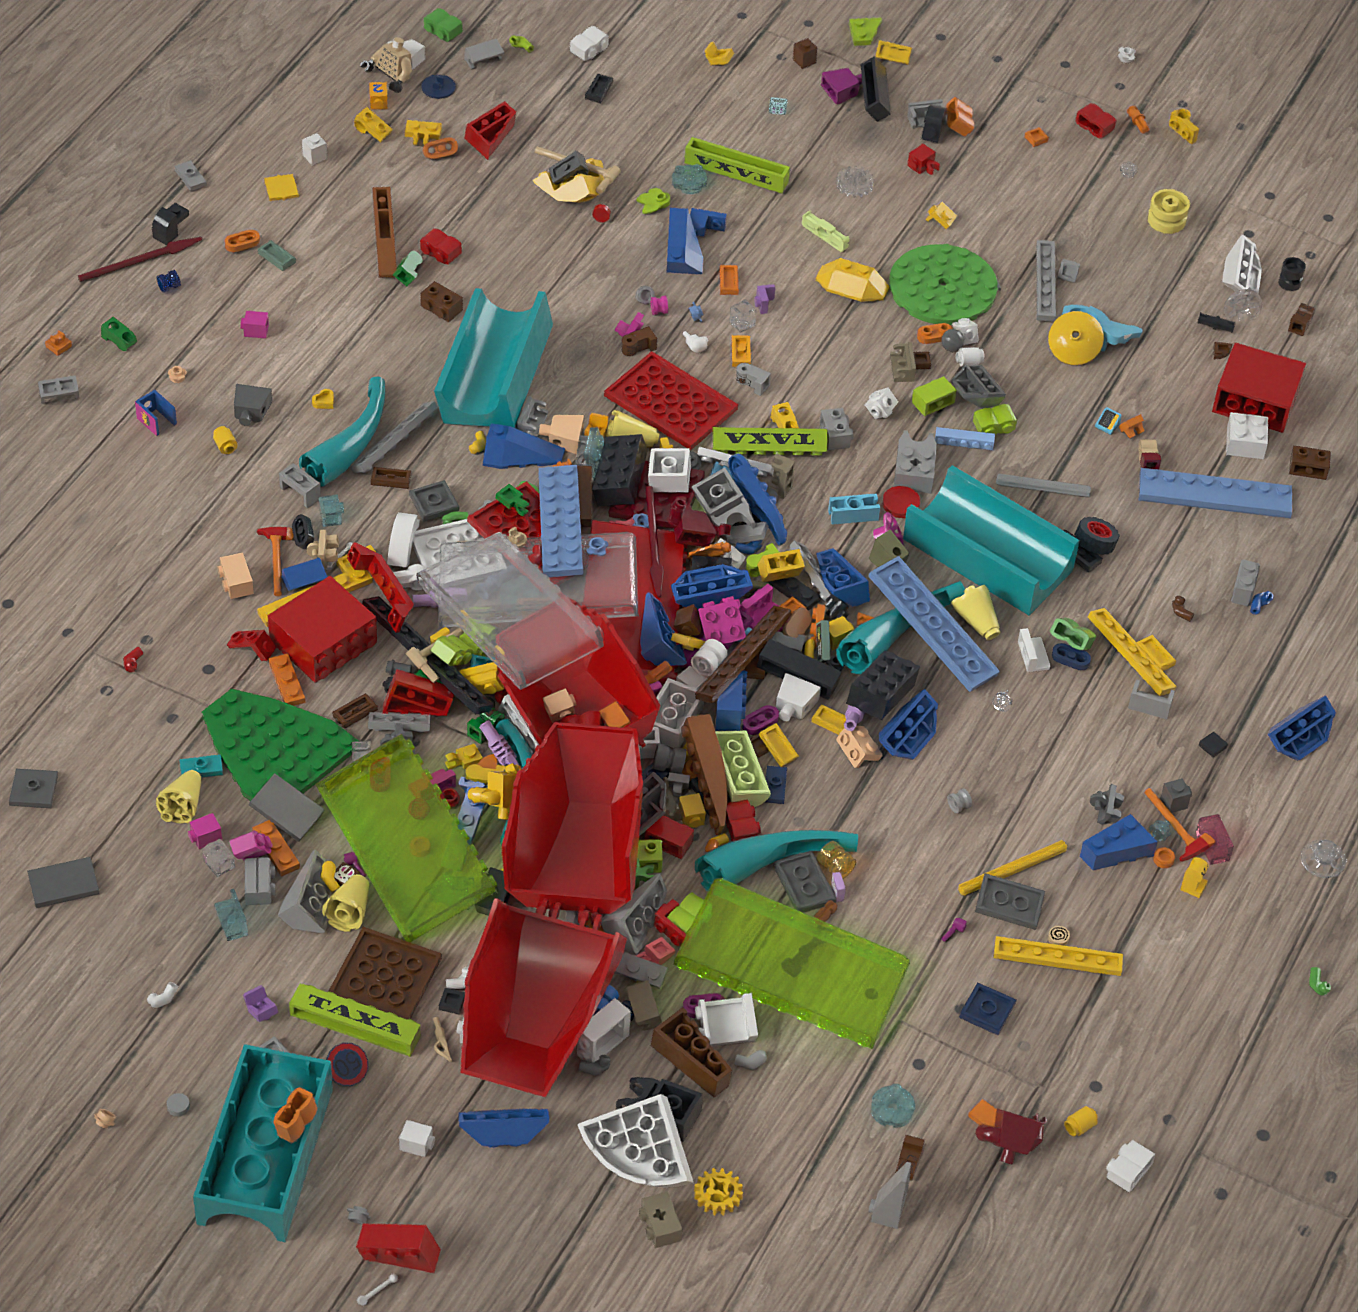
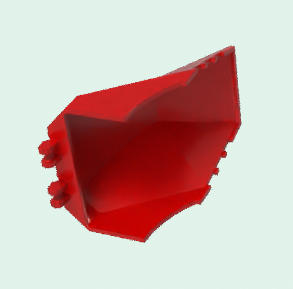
M565 596L496 636L497 658L499 660V664H497L499 669L498 678L539 746L543 742L545 734L553 725L544 707L543 697L566 689L569 695L572 694L576 701V706H574L575 714L573 715L580 716L589 711H600L617 701L630 721V724L623 728L637 729L639 746L642 748L646 746L643 739L652 732L661 705L637 661L604 613L600 615L595 609H587L586 605L583 604L581 606L577 601Z
M554 722L545 734L541 745L536 746L535 753L531 758H527L526 765L517 772L513 784L507 827L501 846L505 890L526 907L536 908V913H539L541 903L545 898L549 900L548 909L550 910L548 917L552 916L555 903L559 902L562 905L561 910L578 911V924H580L583 912L588 910L592 913L590 921L591 925H593L597 914H612L632 899L636 879L643 795L637 729Z
M494 898L485 929L476 952L470 961L465 978L463 1046L461 1050L460 1073L546 1098L593 1017L622 959L627 938L617 932L615 935L598 931L602 921V914L595 916L593 928L591 929L586 927L590 917L588 910L583 912L580 925L558 919L562 906L559 902L555 903L552 916L548 917L545 916L549 906L548 899L544 898L539 913H534L509 906L501 900Z

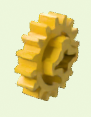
M712 1168L711 1174L704 1171L703 1177L698 1176L697 1184L694 1185V1199L698 1200V1207L705 1206L704 1212L706 1213L709 1210H713L714 1216L717 1214V1211H720L722 1216L725 1215V1210L732 1213L734 1206H740V1200L743 1197V1185L739 1184V1177L732 1178V1171L725 1174L724 1168H721L720 1172H716L715 1168Z

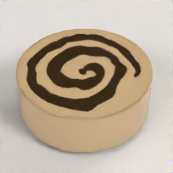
M1054 926L1050 929L1048 934L1050 944L1066 946L1069 942L1070 933L1067 928Z

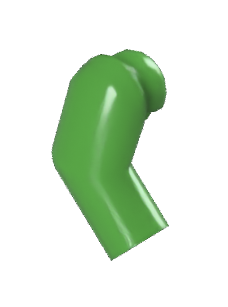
M1312 967L1309 978L1310 987L1319 995H1327L1331 990V985L1327 984L1326 981L1322 982L1320 980V968Z

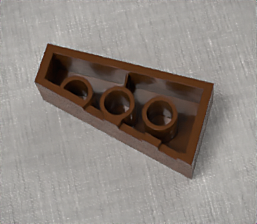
M682 1007L653 1029L650 1046L715 1098L729 1087L732 1069L720 1053L712 1048L710 1040L706 1035L703 1036L696 1022L688 1017V1012Z

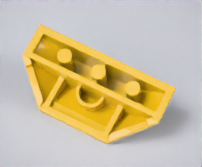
M842 258L823 265L816 276V281L827 292L860 302L883 301L890 288L875 268Z

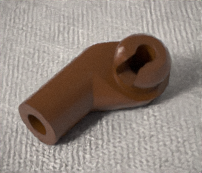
M1176 596L1175 600L1172 601L1174 613L1191 622L1194 613L1185 609L1184 597Z

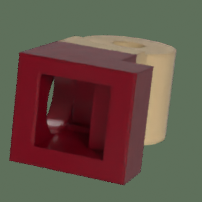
M1155 439L1139 440L1141 468L1160 469L1161 456L1158 454ZM1152 462L1154 466L1146 467V463Z

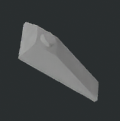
M316 849L312 851L283 900L278 916L292 929L324 933L329 919L326 915L323 916L322 911L323 905L330 895L327 894V886L321 878V870L324 862L327 860Z
M661 874L654 875L633 891L632 899L612 914H606L602 918L601 924L605 933L615 935L617 932L627 938L624 950L631 955H637L647 943L648 937L646 934L649 928H653V917L663 904L668 892Z
M906 1162L878 1191L876 1200H871L868 1211L872 1213L871 1222L898 1228L908 1192L911 1163Z

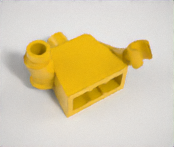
M511 763L505 767V771H488V788H470L468 798L474 803H488L489 805L499 807L497 818L508 820L513 784L517 772L522 770L521 766Z

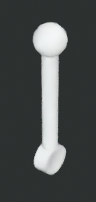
M347 543L346 548L338 554V558L350 550L353 543ZM328 562V566L325 569L331 570L335 562Z
M391 1274L388 1280L365 1296H359L357 1299L358 1304L366 1305L367 1300L390 1283L397 1282L398 1276Z

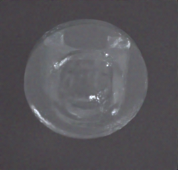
M1008 690L999 691L992 699L994 707L999 711L1006 712L1012 706L1013 700L1007 695Z

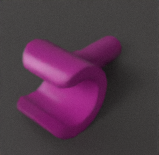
M355 852L344 854V862L348 865H354V868L360 872V875L366 877V873L358 863Z
M956 918L950 930L941 938L942 941L945 942L956 930L963 933L966 929L967 921L962 918Z

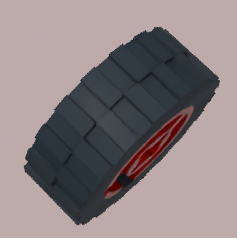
M1084 517L1080 520L1074 534L1075 538L1079 540L1081 547L1100 555L1112 553L1120 537L1118 530L1113 525L1097 517Z

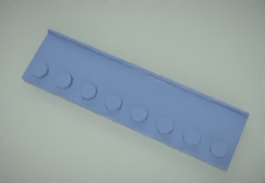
M1141 468L1139 501L1291 518L1292 516L1291 485Z

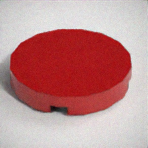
M894 486L883 494L882 506L893 517L906 518L907 508L911 504L920 508L918 493L907 486Z

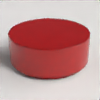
M603 204L596 205L592 212L593 218L598 222L608 221L611 215L609 207Z

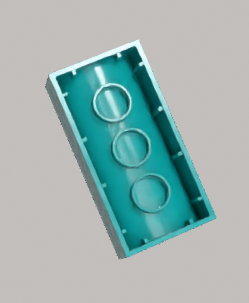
M475 288L434 390L443 424L490 426L493 423L515 428L553 327L545 291H538L531 309L513 312L494 305L485 296L482 288Z
M953 465L947 470L946 478L938 494L924 510L919 509L913 504L907 508L903 540L977 585H985L990 593L1028 616L1073 572L1079 540Z
M244 1044L193 1195L197 1225L206 1226L207 1220L214 1215L236 1214L260 1222L272 1231L276 1241L286 1242L333 1091L331 1061ZM300 1087L313 1094L317 1112L314 1118L304 1126L301 1136L291 1143L278 1136L274 1125V1117L286 1105L290 1094Z

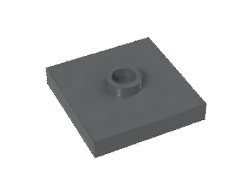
M445 480L409 491V496L423 522L459 511V505Z
M16 768L9 805L51 808L58 771Z

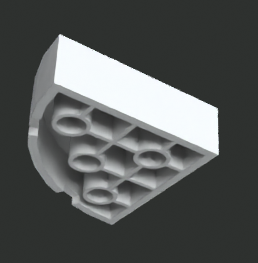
M660 1094L577 1124L589 1149L605 1167L617 1175L639 1184L654 1187H678L694 1183L666 1096Z

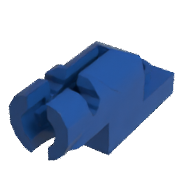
M696 208L691 209L690 217L697 236L705 237L707 229L725 231L727 214Z

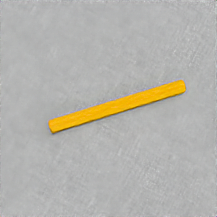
M1060 840L986 872V874L1004 879L1066 852L1067 845L1063 840ZM984 874L959 884L958 891L960 894L965 896L980 889Z

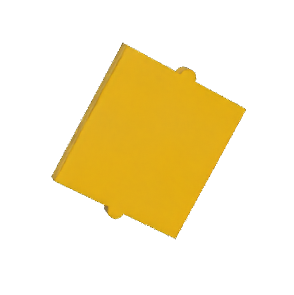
M293 174L264 178L269 201L299 197Z

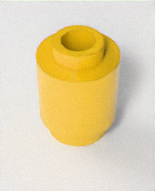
M220 426L214 430L213 439L222 454L233 453L238 443L230 429Z
M1084 1106L1067 1117V1120L1064 1122L1065 1129L1073 1137L1076 1135L1080 1136L1097 1125L1098 1115L1093 1108Z

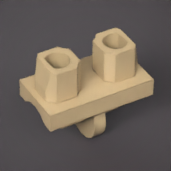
M320 530L319 543L317 541L310 543L307 546V554L313 559L320 557L324 569L327 568L328 562L338 561L336 549L339 548L338 536L327 535L326 530Z

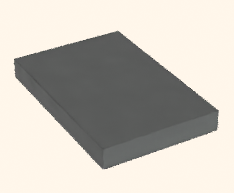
M275 773L249 803V806L298 842H300L325 811Z
M813 851L773 863V867L797 915L825 907L824 905L829 900L836 903L837 898Z
M91 857L27 871L36 908L99 894Z
M985 873L975 912L1036 930L1045 891Z

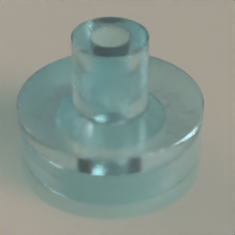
M1156 820L1149 827V831L1155 839L1163 842L1171 835L1169 828L1171 824L1167 820Z

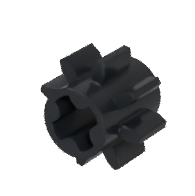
M831 598L825 605L828 609L825 613L832 620L841 616L845 618L849 616L847 611L849 605L839 598L835 601Z

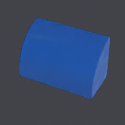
M319 557L282 569L281 578L287 590L293 591L321 582L327 578V574Z

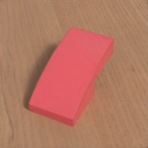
M660 937L647 944L645 950L636 956L662 965L675 954L676 950L663 937Z

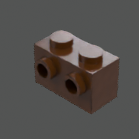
M435 281L420 293L421 306L447 322H450L463 311V297Z
M1293 445L1289 474L1327 480L1331 451Z

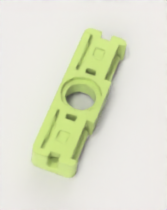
M811 210L803 214L802 225L840 252L849 247V236H844L836 230V227L824 219L821 220L813 215Z

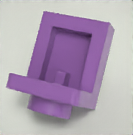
M774 284L757 286L754 302L755 306L759 308L760 314H768L769 300H774L775 298Z
M262 985L243 994L248 1012L258 1022L268 1020L271 1016L278 1013L277 1006L267 997Z

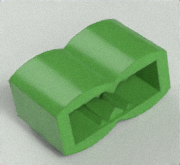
M437 8L424 17L425 30L437 35L443 41L449 42L463 32L462 22L441 8Z
M1070 618L1055 619L1050 629L1054 637L1066 640L1070 646L1078 650L1090 649L1097 637L1093 631L1085 627H1079Z

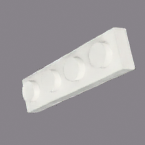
M699 447L697 453L704 462L712 463L714 460L720 462L719 465L729 467V458L732 456ZM747 459L751 467L758 468V475L767 477V474L773 475L774 469L770 464Z

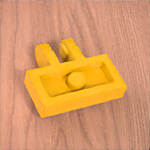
M407 120L405 137H412L413 145L418 144L419 138H423L424 145L429 142V139L439 140L442 123Z

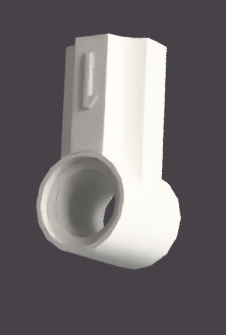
M420 564L411 565L404 571L393 572L403 588L411 587L413 590H422L427 586L424 567Z

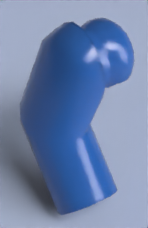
M762 540L751 541L748 544L736 542L735 548L741 553L752 555L761 549Z

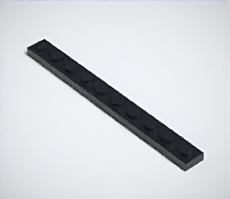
M380 596L363 599L362 604L376 616V620L407 650L415 647L421 651L430 645L407 622L399 633H395L387 620L392 608ZM434 653L426 657L427 664L438 675L439 680L475 715L492 711L493 704L456 668L446 664Z

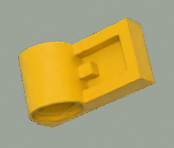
M368 107L363 109L354 119L355 128L359 132L366 133L368 131L380 143L393 130Z
M1178 109L1171 112L1169 126L1190 144L1197 142L1199 128L1190 121V111Z

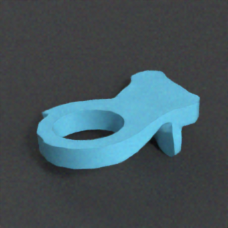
M1066 305L1063 308L1062 315L1072 311H1081L1090 314L1099 322L1104 335L1101 349L1103 352H1105L1108 343L1113 345L1118 343L1125 344L1132 338H1139L1143 331L1134 325L1110 321L1102 311L1092 306Z

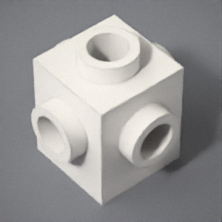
M889 388L873 392L865 406L874 419L886 418L892 414V409L896 406L898 400Z

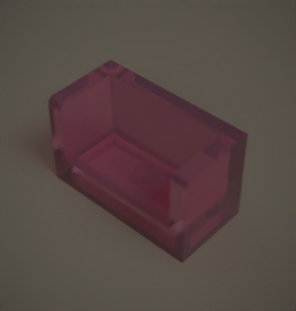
M1215 814L1199 818L1195 832L1197 837L1199 838L1202 834L1207 833L1215 840V844L1204 851L1210 865L1230 861L1234 845L1220 815Z

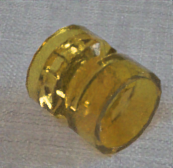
M836 841L827 843L817 856V861L824 868L829 869L831 874L840 872L842 879L846 878L853 871L857 863L856 859L848 852H844V848Z

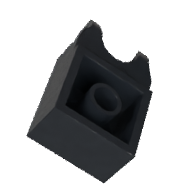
M631 1077L629 1088L639 1097L618 1099L616 1101V1110L623 1108L622 1105L629 1106L660 1094L666 1096L680 1140L684 1142L702 1112V1093L665 1079L659 1081L654 1078ZM635 1083L641 1085L642 1088H638Z

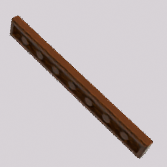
M774 605L695 692V699L713 704L767 644L768 640L791 617V610Z

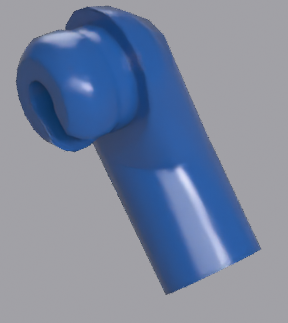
M1266 591L1255 595L1250 612L1254 615L1259 614L1261 606L1267 605L1273 600L1272 592Z

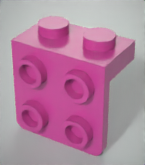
M769 584L759 588L753 596L741 603L740 609L754 620L749 626L752 629L774 605L779 606L772 601L773 587ZM783 626L777 632H781Z
M732 596L722 599L723 603L715 605L714 601L704 603L703 608L698 609L706 641L714 639L725 644L742 640L746 637L739 609L741 607L739 599L734 600Z

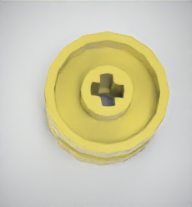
M1174 189L1159 190L1151 198L1148 223L1156 231L1173 234L1183 230L1190 208L1189 199L1182 192Z

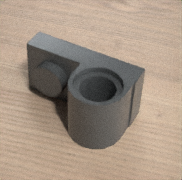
M574 151L548 168L552 181L556 185L570 176L574 177L578 174L587 175L589 173L585 157L578 151Z

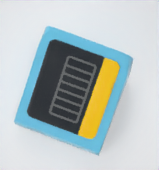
M1106 407L1096 422L1095 427L1111 435L1120 425L1122 415Z

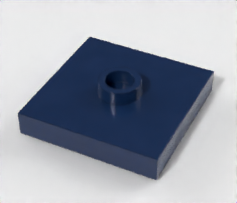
M977 982L960 1012L959 1018L999 1035L1017 1000Z

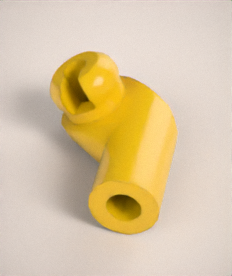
M483 431L476 432V441L469 445V451L472 454L485 450L486 437Z
M326 861L322 866L321 878L332 893L340 886L334 878L336 871L335 863Z

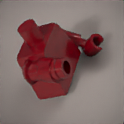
M677 498L671 504L670 515L666 518L668 524L674 527L675 541L679 544L707 547L710 546L715 536L730 535L731 531L730 524L721 523L720 526H715L705 512L693 510L691 505H687L680 498Z
M997 1109L994 1127L981 1124L976 1128L975 1134L980 1141L991 1142L995 1146L1002 1147L1003 1151L1000 1161L1013 1165L1016 1152L1028 1155L1029 1152H1032L1043 1142V1125L1047 1123V1118L1043 1117L1039 1121L1038 1113L1030 1119Z

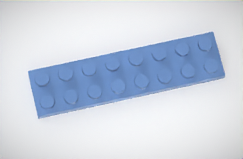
M577 465L538 468L543 577L583 575Z
M899 556L870 572L869 578L969 692L999 674L998 668Z

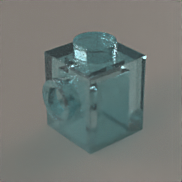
M338 494L318 497L322 526L342 525L341 514L344 513L343 502H339Z

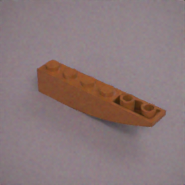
M372 187L379 278L394 277L393 274L397 267L390 187Z
M710 714L686 717L683 726H681V733L687 741V753L692 757L693 772L697 774L698 788L704 796V807L710 815V826L712 829L714 828L717 836L721 834L725 826L727 807L726 775L721 748Z

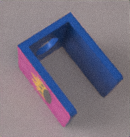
M156 390L135 401L137 419L156 436L159 435L158 419L151 412L157 410L173 425L177 424L175 407ZM150 401V405L146 408L144 404Z

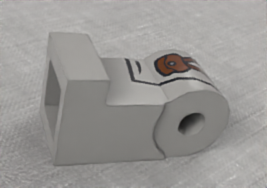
M741 363L736 367V381L741 385L754 388V393L761 396L770 386L771 373L754 365Z

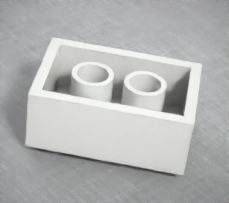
M670 678L667 679L656 697L661 706L653 727H659L660 743L672 748H680L685 740L681 733V726H683L686 717L699 716L704 708V701L695 699V692L698 689Z

